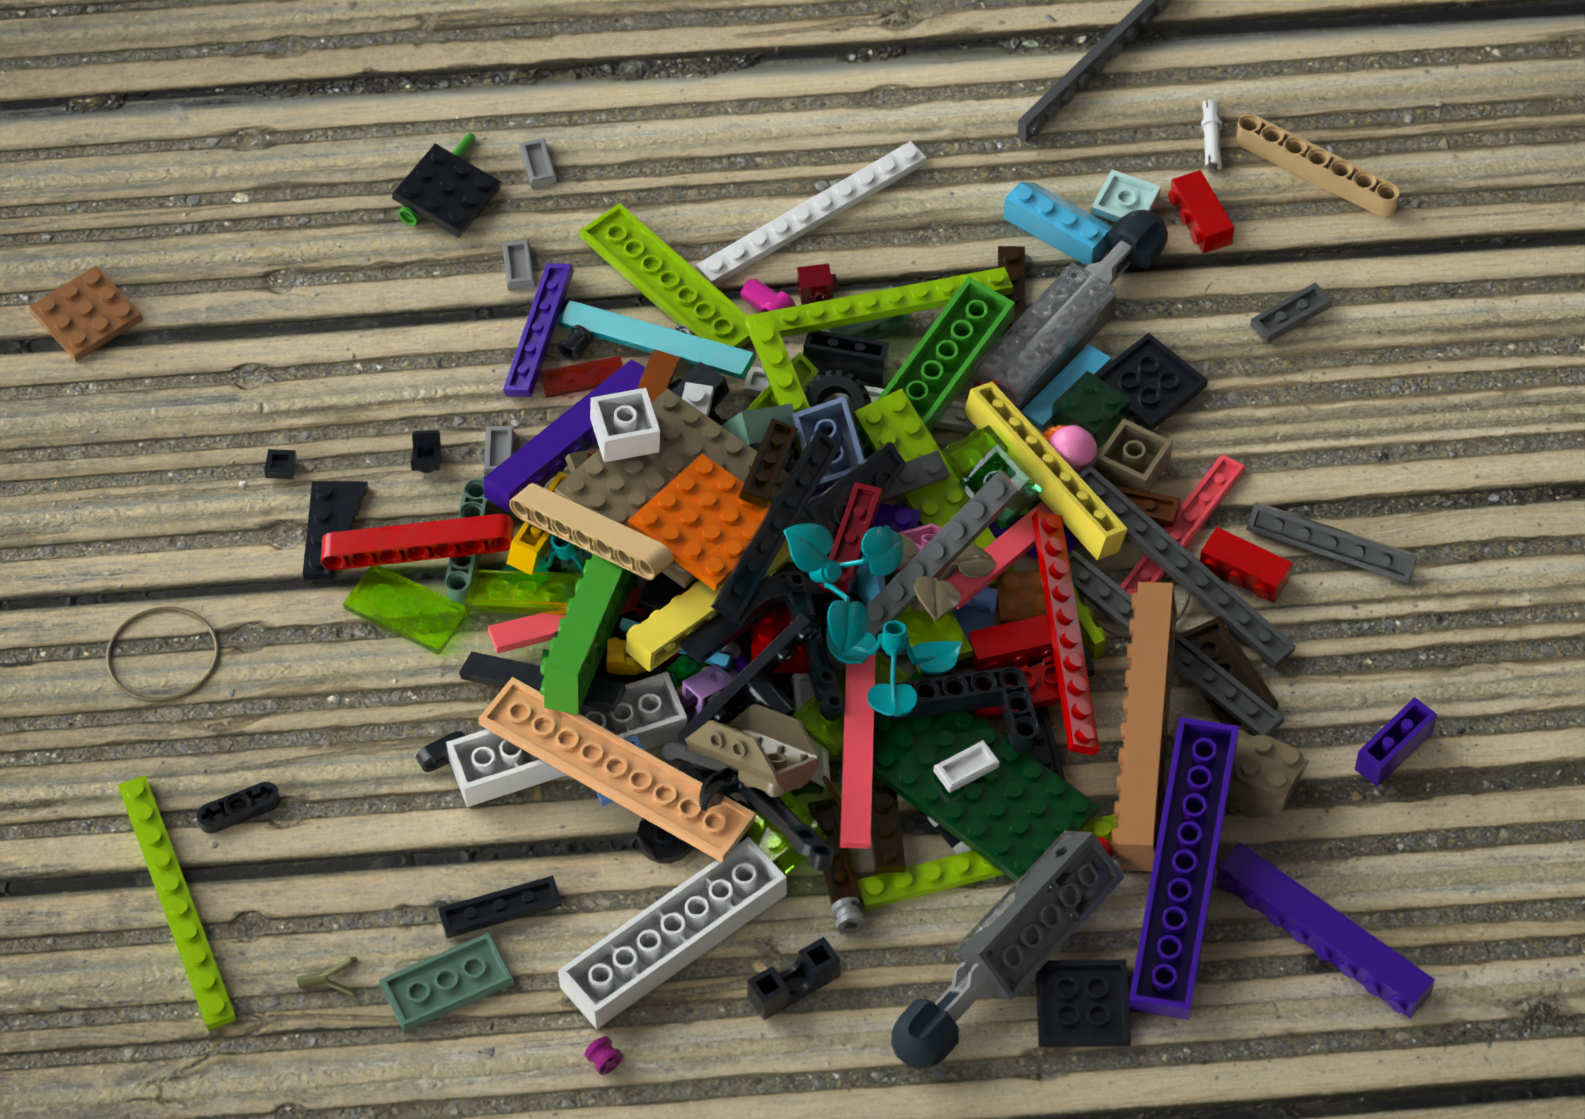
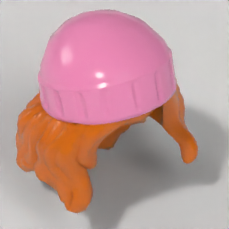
M1058 425L1048 428L1041 434L1075 472L1082 471L1093 464L1097 453V444L1093 436L1082 427Z

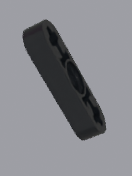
M262 782L204 804L197 811L200 829L206 833H216L276 809L280 803L278 788L271 782ZM267 793L271 799L265 800L262 795ZM250 798H253L255 806H252ZM237 802L247 805L246 809L240 813L230 810L232 805ZM222 809L226 810L227 817H224ZM212 814L215 820L210 822L207 819L208 815Z

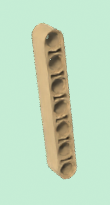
M1245 114L1239 118L1236 142L1241 148L1380 217H1391L1396 213L1400 191L1395 184L1256 115Z
M529 484L509 502L512 512L521 520L646 579H654L673 561L671 551L663 543L536 484Z

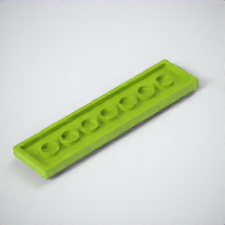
M618 203L579 230L580 238L678 326H688L694 336L736 348H742L752 341L745 323L747 314L621 203Z
M901 388L853 412L856 423L874 452L885 443L892 442L904 461L908 462L937 450L939 451L950 473L949 478L902 497L910 509L921 511L920 526L933 523L943 528L971 498L903 389ZM989 527L973 541V545L984 550L996 540ZM1010 566L987 587L992 588L1014 577L1016 574L1014 567Z

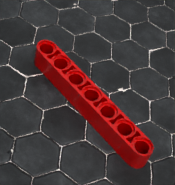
M493 514L331 532L322 537L321 565L326 569L341 570L504 552L510 550L513 540L514 520L506 514Z

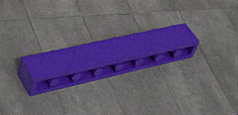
M631 359L484 477V497L510 513L512 512L509 506L510 500L526 486L533 483L544 487L559 471L563 472L568 466L565 459L568 454L586 451L593 445H597L598 442L590 419L591 397L637 389L646 367Z
M1241 842L1219 864L1216 881L1225 891L1233 892L1249 908L1258 910L1267 917L1270 923L1277 927L1280 926L1289 932L1298 943L1306 944L1322 960L1330 961L1346 977L1354 978L1370 994L1385 1000L1395 1012L1403 1013L1411 1018L1432 994L1434 978Z

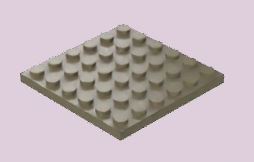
M667 388L651 403L660 429V448L658 453L604 462L601 451L598 449L555 488V493L627 527L628 520L702 453L745 483L758 451ZM781 469L769 498L771 503H773L789 476V473ZM674 561L662 571V573L683 588H686L696 578Z

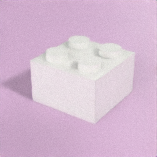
M646 388L591 397L590 419L604 462L659 452L660 429Z

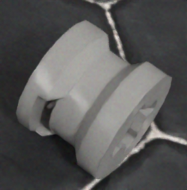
M842 898L831 906L832 913L837 917L836 928L838 932L852 933L860 930L866 924L864 915L860 913L861 904L858 898Z

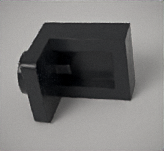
M413 431L411 471L430 473L434 470H439L442 456L440 431Z

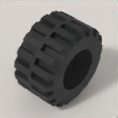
M831 370L825 371L826 375L822 377L818 374L814 377L815 381L813 383L809 381L806 385L807 391L804 392L810 408L822 404L828 396L835 393L846 394L851 398L853 412L872 403L863 383L856 379L853 374L849 372L844 374L842 370H837L836 373H832Z

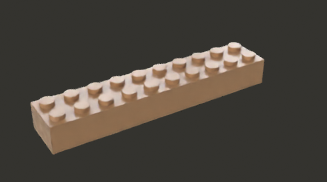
M1138 582L1137 593H1132L1131 602L1132 610H1134V618H1130L1129 625L1132 644H1128L1127 660L1130 661V670H1126L1125 687H1128L1127 696L1124 695L1123 713L1126 714L1125 722L1121 723L1123 748H1119L1121 774H1117L1116 789L1119 792V801H1115L1114 818L1117 819V828L1112 830V846H1115L1114 856L1115 859L1120 860L1121 870L1152 871L1162 815L1177 608L1173 583Z

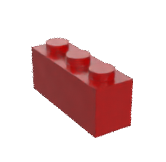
M1199 170L1173 178L1171 180V190L1168 192L1169 201L1172 206L1177 207L1180 220L1184 226L1187 225L1193 243L1195 245L1198 244L1203 254L1232 245L1234 226L1202 171Z
M1216 527L1200 553V562L1212 573L1228 580L1234 586L1242 587L1253 592L1257 597L1274 603L1291 577L1292 562L1219 527Z
M1047 614L968 632V641L973 649L971 658L976 671L1012 666L1020 668L1030 662L1042 661L1043 658L1053 654Z

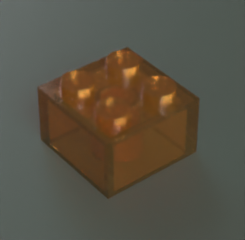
M1040 570L1003 572L995 579V589H998V625L1047 614Z

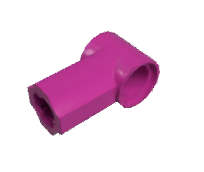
M749 279L740 292L741 298L759 310L760 313L796 306L794 300L787 293L780 291L777 294L757 279Z

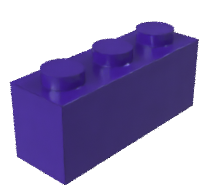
M1414 697L1358 751L1355 770L1378 787L1433 734L1437 714Z

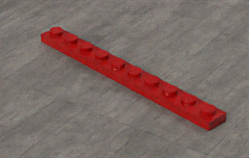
M1037 510L1032 516V523L1068 750L1095 756L1100 750L1062 516Z

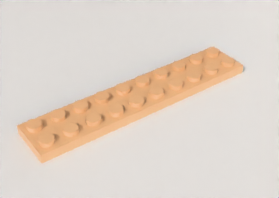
M514 677L508 681L478 718L480 726L722 863L756 820V813L724 796L723 802L720 805L713 806L707 811L701 810L699 794L703 783L580 714L575 715L544 708V695H541L539 691Z

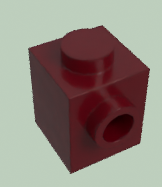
M829 263L797 267V285L801 305L833 299V290H837L838 286L836 274H831Z

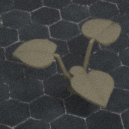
M901 534L904 552L898 567L907 565L919 551L917 545L904 534ZM970 544L944 571L939 579L920 576L915 580L914 591L918 598L910 607L920 612L927 610L935 621L939 620L943 615L955 609L961 601V595L957 588L951 583L944 581L951 571L958 567L964 576L980 578L990 574L995 569L996 561L983 549Z

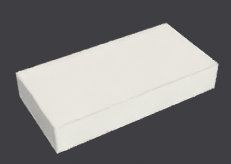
M983 740L934 765L933 771L948 792L951 793L997 769L1000 762Z

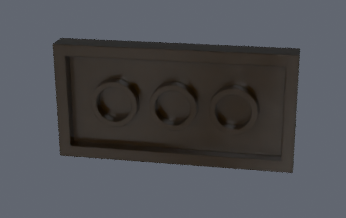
M1220 617L1180 634L1274 710L1277 709V700ZM1201 692L1221 723L1235 726L1242 725Z

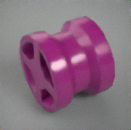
M602 1036L593 1041L584 1053L585 1058L589 1062H594L595 1069L600 1075L613 1071L623 1059L622 1052L612 1047V1041L607 1036Z

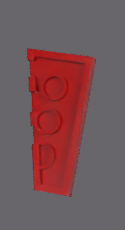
M1053 654L1043 658L1042 662L1030 667L1025 665L1019 668L1025 674L1034 708L1061 704ZM1000 706L972 710L979 718L1002 714Z

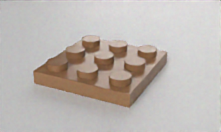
M96 265L29 306L31 314L75 362L143 321L140 311Z

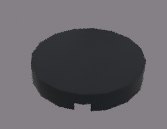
M644 818L641 819L637 829V844L641 853L649 860L657 863H673L682 860L691 852L692 845Z

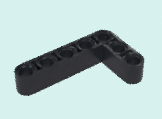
M1004 667L896 683V685L908 684L914 688L917 694L916 706L909 714L904 716L885 715L890 720L900 721L1000 706L1010 746L1015 752L1020 754H1027L1034 750L1039 732V725L1025 674L1016 667Z

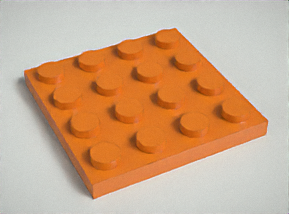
M702 453L628 520L627 527L666 545L673 555L674 562L716 591L726 582L772 503L768 501L766 508H762L740 499L739 495L744 483Z

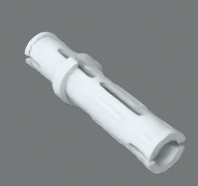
M1208 99V107L1207 101H1204L1202 104L1203 120L1201 122V129L1204 131L1205 169L1209 172H1216V164L1218 170L1222 168L1220 142L1222 121L1219 119V102L1214 99Z

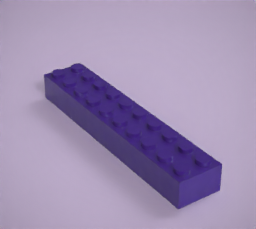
M1179 717L1131 985L1129 1010L1190 1020L1238 744L1239 726Z

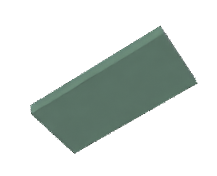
M490 932L379 980L380 986L403 1033L515 984L514 978Z

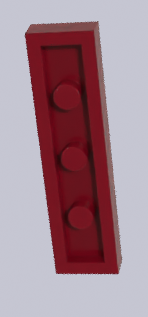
M855 482L829 560L842 563L862 558L861 542L864 534L872 528L884 494L882 488ZM859 565L842 568L840 578L833 583L835 587L848 596ZM820 583L819 587L821 590L834 593L830 589H825L824 583Z

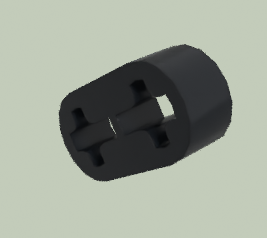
M453 732L421 748L416 754V760L422 770L431 772L449 764L446 742L466 736L464 732Z

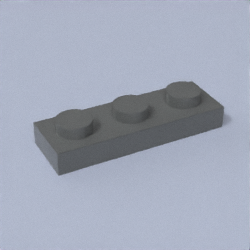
M1315 282L1252 318L1250 326L1266 343H1269L1330 308L1332 299Z

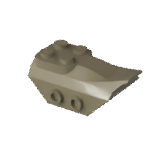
M756 703L752 704L727 724L723 725L713 720L708 721L685 739L688 744V748L684 749L686 752L704 755L719 761L728 768L738 772V779L745 786L763 790L772 797L783 796L784 793L800 789L803 785L809 783V779L816 771L821 759L800 720Z
M1182 711L1179 716L1221 723L1203 714L1197 715ZM1179 718L1177 719L1168 736L1173 746V749L1176 740ZM1239 730L1226 808L1236 815H1244L1248 818L1279 816L1305 771L1309 760L1304 758L1300 750L1282 741L1263 734L1252 736L1244 730Z

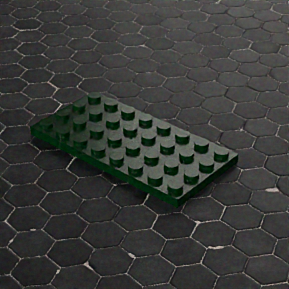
M916 671L907 681L926 678ZM877 711L874 713L872 775L1020 886L1061 842L1075 836L1098 813L1099 805L1028 753L1020 754L1015 752L1011 748L1008 738L971 711L900 721L890 720L884 714ZM984 740L999 760V767L949 793L934 773V765Z

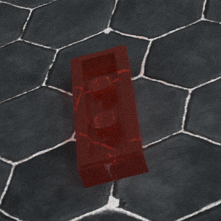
M621 356L540 371L546 398L595 389L623 366Z

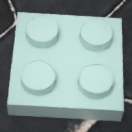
M1111 170L1091 207V214L1117 223L1131 211H1151L1160 195L1161 186Z

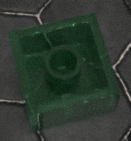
M1087 370L1052 404L1051 424L1055 427L1058 425L1082 427L1093 436L1098 450L1111 437L1123 418L1129 420L1131 399Z
M996 444L964 476L958 485L972 498L999 470L1005 472L1022 491L993 521L1005 530L1044 490L1010 453Z

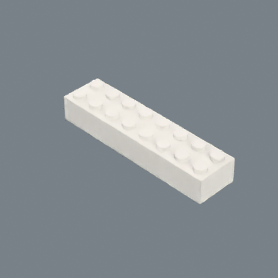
M668 672L625 685L626 692L615 712L582 705L579 712L581 716L622 739L637 735L643 750L680 739L677 734L688 724L687 716ZM488 729L446 742L449 761L466 807L567 775Z
M748 837L735 846L723 863L716 859L559 969L560 988L590 1023L598 1029L787 895L786 876L754 841Z

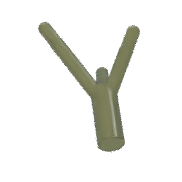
M349 957L325 972L298 976V987L305 988L325 984L338 991L355 996L356 991L329 980V977L356 963L358 958Z

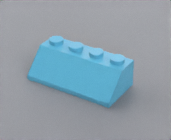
M1020 182L1005 198V220L1086 266L1097 263L1109 250L1107 235L1113 226L1037 183Z

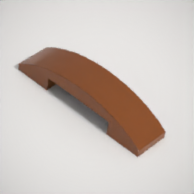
M656 349L653 350L637 388L647 389L651 403L672 384L680 357Z

